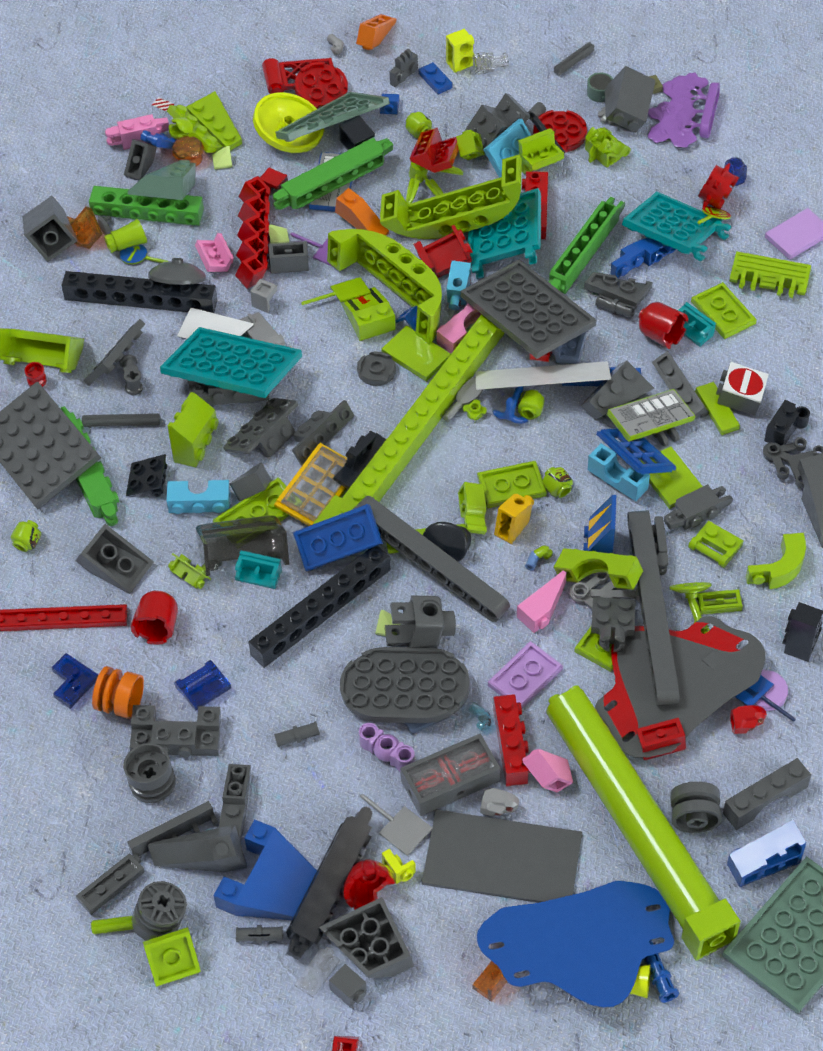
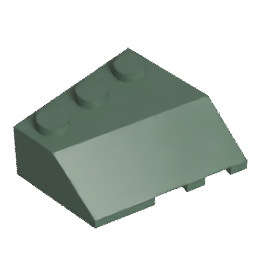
M179 160L151 172L130 188L128 195L183 200L195 185L196 163H190L189 160Z

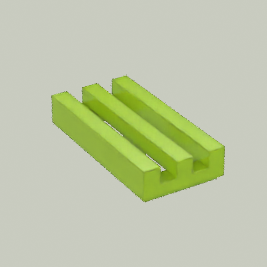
M739 589L698 593L697 600L701 614L742 611L743 609ZM708 599H716V600H712V601H703V600H708Z

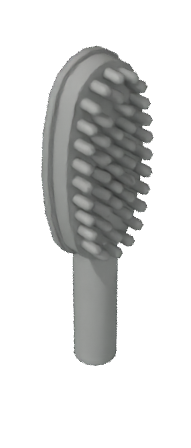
M476 377L468 380L460 388L456 395L457 401L443 416L445 421L449 422L462 406L469 405L482 393L483 389L476 390Z

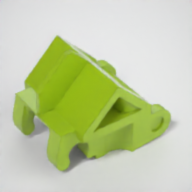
M591 127L585 138V150L589 152L588 161L591 163L597 159L606 168L620 160L622 156L626 157L631 151L629 146L617 140L612 135V132L605 127H600L597 130Z

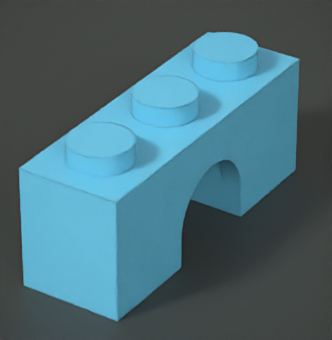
M602 443L588 456L587 470L635 502L648 490L650 474H639L632 467L626 470L619 464L617 453Z
M208 480L207 490L200 494L190 492L188 481H168V512L181 514L222 513L230 509L231 494L229 480Z

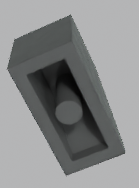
M132 139L124 175L141 180L154 161L157 147L142 140Z

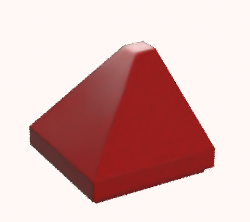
M334 1036L332 1051H357L359 1037Z

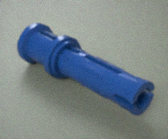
M659 954L646 956L644 959L647 965L651 966V982L653 985H656L660 994L658 997L660 1002L666 1003L677 998L679 991L674 988L670 979L672 977L671 973L664 968Z

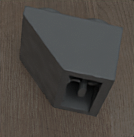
M307 240L269 243L271 273L309 271Z

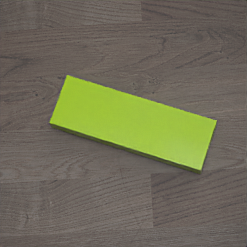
M714 382L696 387L695 392L709 411V416L721 435L740 429V424L731 409L717 403L719 395H716L718 388Z

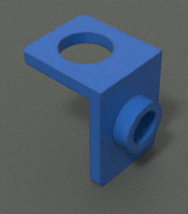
M417 305L405 310L395 319V323L405 320L411 329L416 331Z

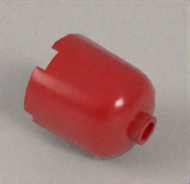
M661 302L650 303L639 313V329L641 333L668 349H671L672 344L677 345L686 332L683 326L685 321L688 322V316Z
M157 590L150 591L142 596L131 623V632L136 638L141 636L147 639L148 644L159 645L165 644L167 639L172 637L178 615V604L174 597L166 592Z

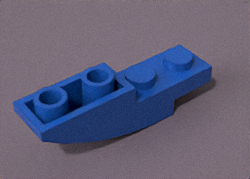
M645 238L621 249L620 258L611 263L610 275H615L617 278L625 276L630 270L639 267L643 262L650 266L655 262H659L669 253H673L676 249L665 246L654 239Z

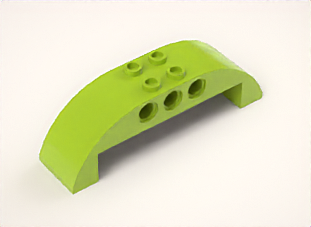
M519 154L502 159V177L411 204H407L399 190L383 194L381 197L380 223L397 234L417 239L443 238L453 232L452 225H455L457 230L461 229L462 232H467L493 224L508 215L519 200L521 193L522 157Z
M343 229L329 232L327 262L338 271L358 262L412 307L417 305L416 334L427 344L432 343L439 328L442 298L441 284L435 273L422 260L412 254L410 250L386 235L363 229Z

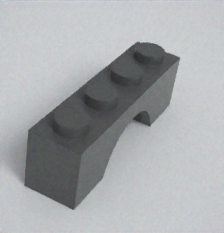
M796 758L727 799L724 804L723 815L735 830H738L753 821L759 812L772 801L782 796H789L791 798L806 789L809 785L811 773Z

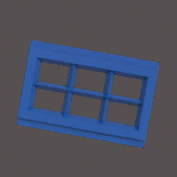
M601 429V431H597L596 435L639 474L665 473L676 470V466L644 437L628 442L619 429Z

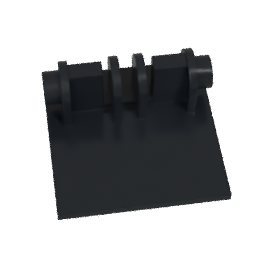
M166 454L131 463L126 496L151 491L155 497H160L163 494V484L166 478L165 472L168 467L165 461Z

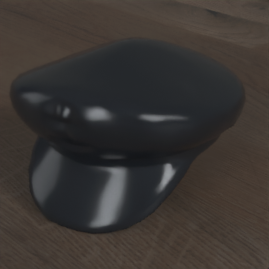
M436 522L429 525L423 533L424 537L457 562L465 557L471 545L469 530L453 523Z

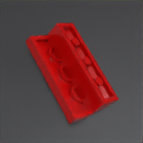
M438 127L421 132L411 153L410 161L433 173L452 168L459 151L457 138L453 137L442 141Z

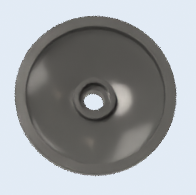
M172 258V261L160 263L148 272L149 279L167 284H197L206 280V275L201 269L191 263L184 262L182 258Z

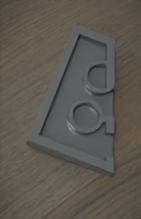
M593 272L585 281L584 288L613 300L619 299L620 302L635 306L636 309L651 290L653 282L646 281V284L635 282L636 279L629 278L627 281L618 279L615 275Z

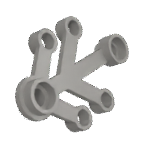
M603 572L596 573L586 583H575L570 589V597L573 601L578 603L584 602L591 609L593 597L634 599L640 603L638 587L636 591L614 590L615 587L612 581H610L601 589H593L596 585H603L607 582L608 574Z

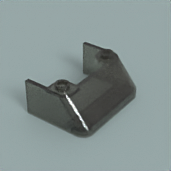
M261 516L196 526L200 560L206 576H210V571L218 570L222 565V561L238 559L241 550L282 559L285 565H289L287 533L276 516Z

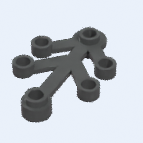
M799 437L795 439L794 443L781 446L777 443H768L763 448V455L766 460L774 463L777 477L782 480L787 479L790 472L787 466H783L782 460L788 462L796 479V486L804 488V482L799 481L802 480L798 471L799 460L823 454V446L817 445L813 448V451L795 455L788 454L787 452L795 450L804 451L806 449L807 441Z

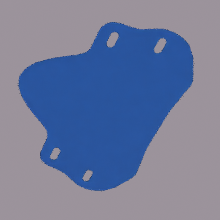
M613 881L586 892L544 902L501 908L484 921L477 932V943L481 952L499 967L509 984L523 987L540 982H550L575 998L598 1007H614L622 1003L629 996L635 984L642 959L649 955L670 950L674 945V938L668 924L670 908L659 891L645 884L627 881ZM655 904L661 906L659 910L651 912L645 909L647 906ZM661 937L665 939L660 944L651 945L649 943L652 939ZM493 943H504V946L501 948L489 949L488 947ZM525 970L530 972V975L516 978L514 976L517 972Z

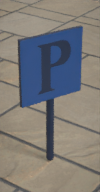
M760 675L759 680L754 685L734 696L746 706L755 705L762 699L794 722L796 720L795 717L764 696L774 684L762 675Z

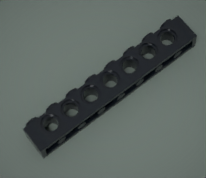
M65 271L61 284L64 299L68 301L189 312L190 308H195L210 313H215L218 301L216 285L167 284L145 278Z
M379 546L368 549L249 640L250 655L263 668L268 666L391 570L390 556Z

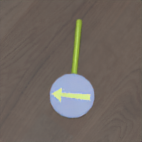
M141 244L123 249L119 254L120 259L124 263L132 265L138 264L144 259L159 263L168 262L167 260L147 256V249Z

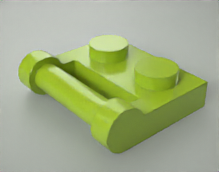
M708 520L699 533L691 539L688 548L698 550L717 561L719 566L725 568L743 546L744 540ZM701 542H703V543H705L706 545L712 547L713 549L719 551V552L722 553L723 555H721V554H719L718 552L712 550L711 548L705 546V545L702 544Z

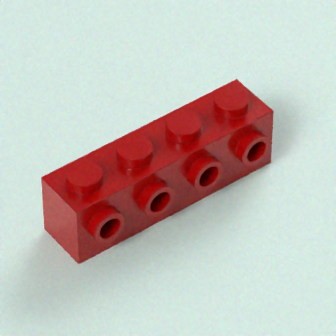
M526 171V179H522V190L527 192L538 188L541 192V239L546 240L548 172Z
M515 694L493 697V712L506 786L528 784V774L531 772L522 760L529 753L527 740L523 741L522 734H525L524 721L519 719V715H522L521 703L516 702Z

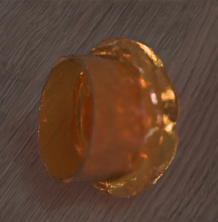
M184 136L178 139L172 146V155L177 161L189 160L190 163H196V166H198L203 160L204 145L201 140L194 136Z

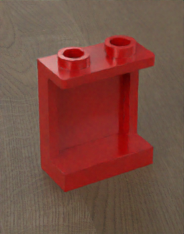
M455 225L451 226L453 230L451 234L424 247L420 241L413 244L420 260L435 273L437 278L450 273L452 261L472 262L470 256L473 253L468 242H463L465 236L461 229H456Z

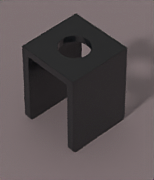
M360 115L339 124L340 142L347 150L375 137V133Z

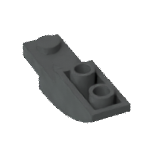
M229 764L218 828L235 825L239 840H241L246 819L251 765Z

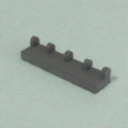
M668 351L652 361V364L669 390L674 389L694 413L695 419L700 415L705 417L709 414V411Z
M207 801L127 841L131 855L141 863L139 856L149 851L148 843L175 838L192 829L194 833L200 832L198 826L210 820L213 825L218 824L213 807Z

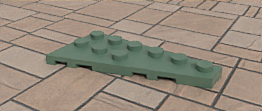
M348 92L276 131L277 139L285 140V142L294 141L301 136L337 123H343L350 118L390 104L389 98Z

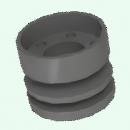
M146 743L136 746L128 752L124 759L123 769L133 796L145 803H156L168 797L175 787L176 777L167 751L160 745Z
M157 881L145 886L139 895L131 919L133 929L139 937L147 941L179 929L187 907L186 897L181 889L165 881Z

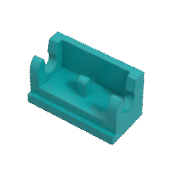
M688 302L678 309V311L688 316V322L685 321L683 326L686 329L685 337L700 347L714 336L716 325L714 321Z
M241 550L235 566L237 571L235 580L275 589L282 572L281 559Z

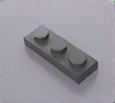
M129 853L77 894L76 899L92 915L145 872L144 868Z

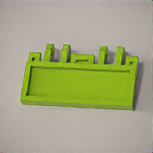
M736 251L729 282L737 283L738 279H740V289H743L746 281H750L751 291H755L756 284L760 283L759 287L775 290L777 286L778 296H781L784 288L789 289V298H793L795 290H798L797 294L805 296L811 265Z

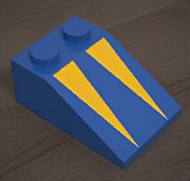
M611 495L589 517V526H584V538H588V543L583 545L584 551L613 553L617 495Z

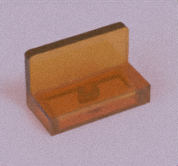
M491 961L473 983L472 989L492 1002L507 983V980L504 978L499 967Z

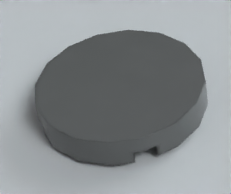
M376 351L370 352L369 355L362 356L358 361L357 374L364 383L371 386H381L394 378L396 363L389 354Z

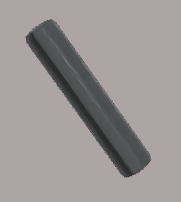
M591 42L586 43L554 66V73L561 75L594 51V44Z

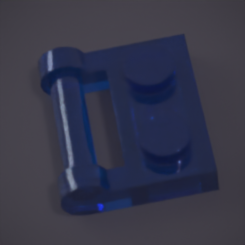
M212 660L205 662V666L184 679H178L174 682L176 689L185 697L195 711L198 710V706L206 705L231 689V684ZM210 673L209 676L205 677L204 679L200 680V681L197 682L196 684H194V685H192L191 687L187 688V686H189V685L192 684L193 682L197 681L198 679L202 678V677L205 676L206 674Z

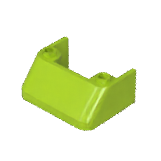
M0 328V360H4L3 364L15 365V362H39L42 365L60 368L59 372L71 373L72 370H76L85 338Z

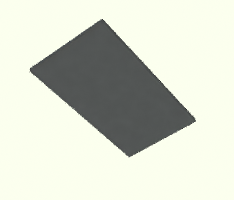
M436 809L423 878L421 879L422 885L537 903L573 895L581 838L583 837L582 831Z

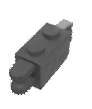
M707 484L678 498L675 503V510L664 516V523L670 530L681 526L684 530L697 527L701 522L713 519L720 514V510L733 502V498L728 495L719 499V497L726 493V489L720 486L712 490Z

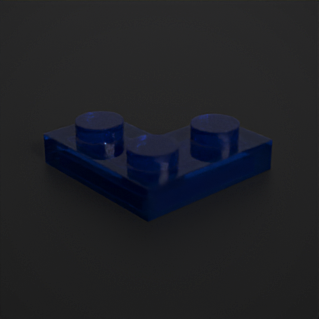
M65 653L52 666V671L65 680L53 693L54 698L71 709L96 683L98 674Z

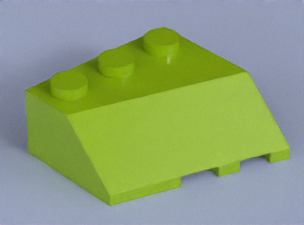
M191 392L182 404L181 413L177 412L174 415L175 422H170L167 427L173 461L197 468L199 461H202L204 458L206 445L211 443L212 432L217 429L219 419L216 417V411L196 393Z

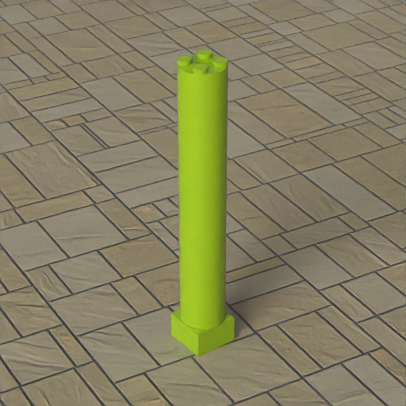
M575 685L561 695L555 694L548 700L550 704L547 707L546 714L682 927L681 938L694 959L697 961L730 944L737 937L740 919L726 898L718 899L584 690Z

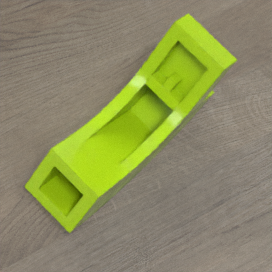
M804 533L783 534L781 541L783 557L771 564L748 566L745 577L747 584L759 585L768 582L769 589H775L791 582L799 574L803 565L806 551Z

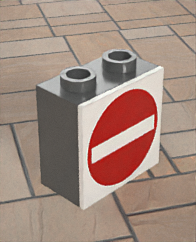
M730 362L728 370H723L720 378L723 384L719 383L716 395H719L717 403L755 416L761 403L769 374Z

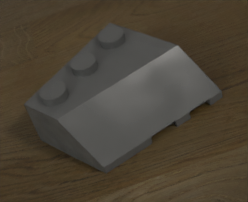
M382 897L319 927L368 978L393 977L414 967L411 955Z

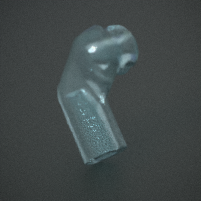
M473 702L468 711L478 717L479 722L476 724V727L481 731H487L488 726L492 724L490 713Z

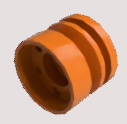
M109 666L103 667L93 690V709L97 711L103 710V712L108 714L114 709L116 716L131 719L133 705H140L144 690L143 676L128 671L123 675L120 669L116 668L114 670V668Z

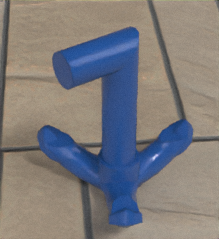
M524 386L516 387L512 397L506 400L505 412L493 410V415L498 419L509 420L516 424L527 423L528 419L514 415L520 395L524 391Z

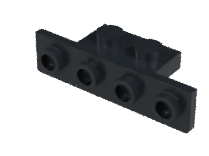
M371 430L366 436L362 435L357 441L356 446H351L345 455L347 457L346 463L333 477V480L349 490L386 439Z

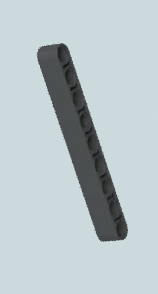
M365 496L353 508L370 504L380 536L384 541L491 622H497L510 608V603L504 596L371 496Z

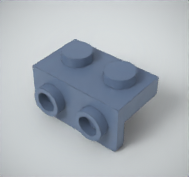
M586 332L552 350L556 363H580Z

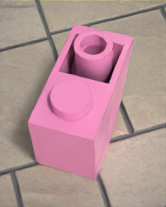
M542 749L533 750L522 759L528 770L545 789L559 792L573 783L568 759Z

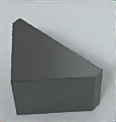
M259 463L229 484L237 499L242 501L264 491L271 482V478L264 465Z

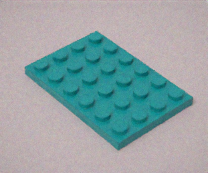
M198 327L160 366V372L171 377L266 398L302 358V350Z

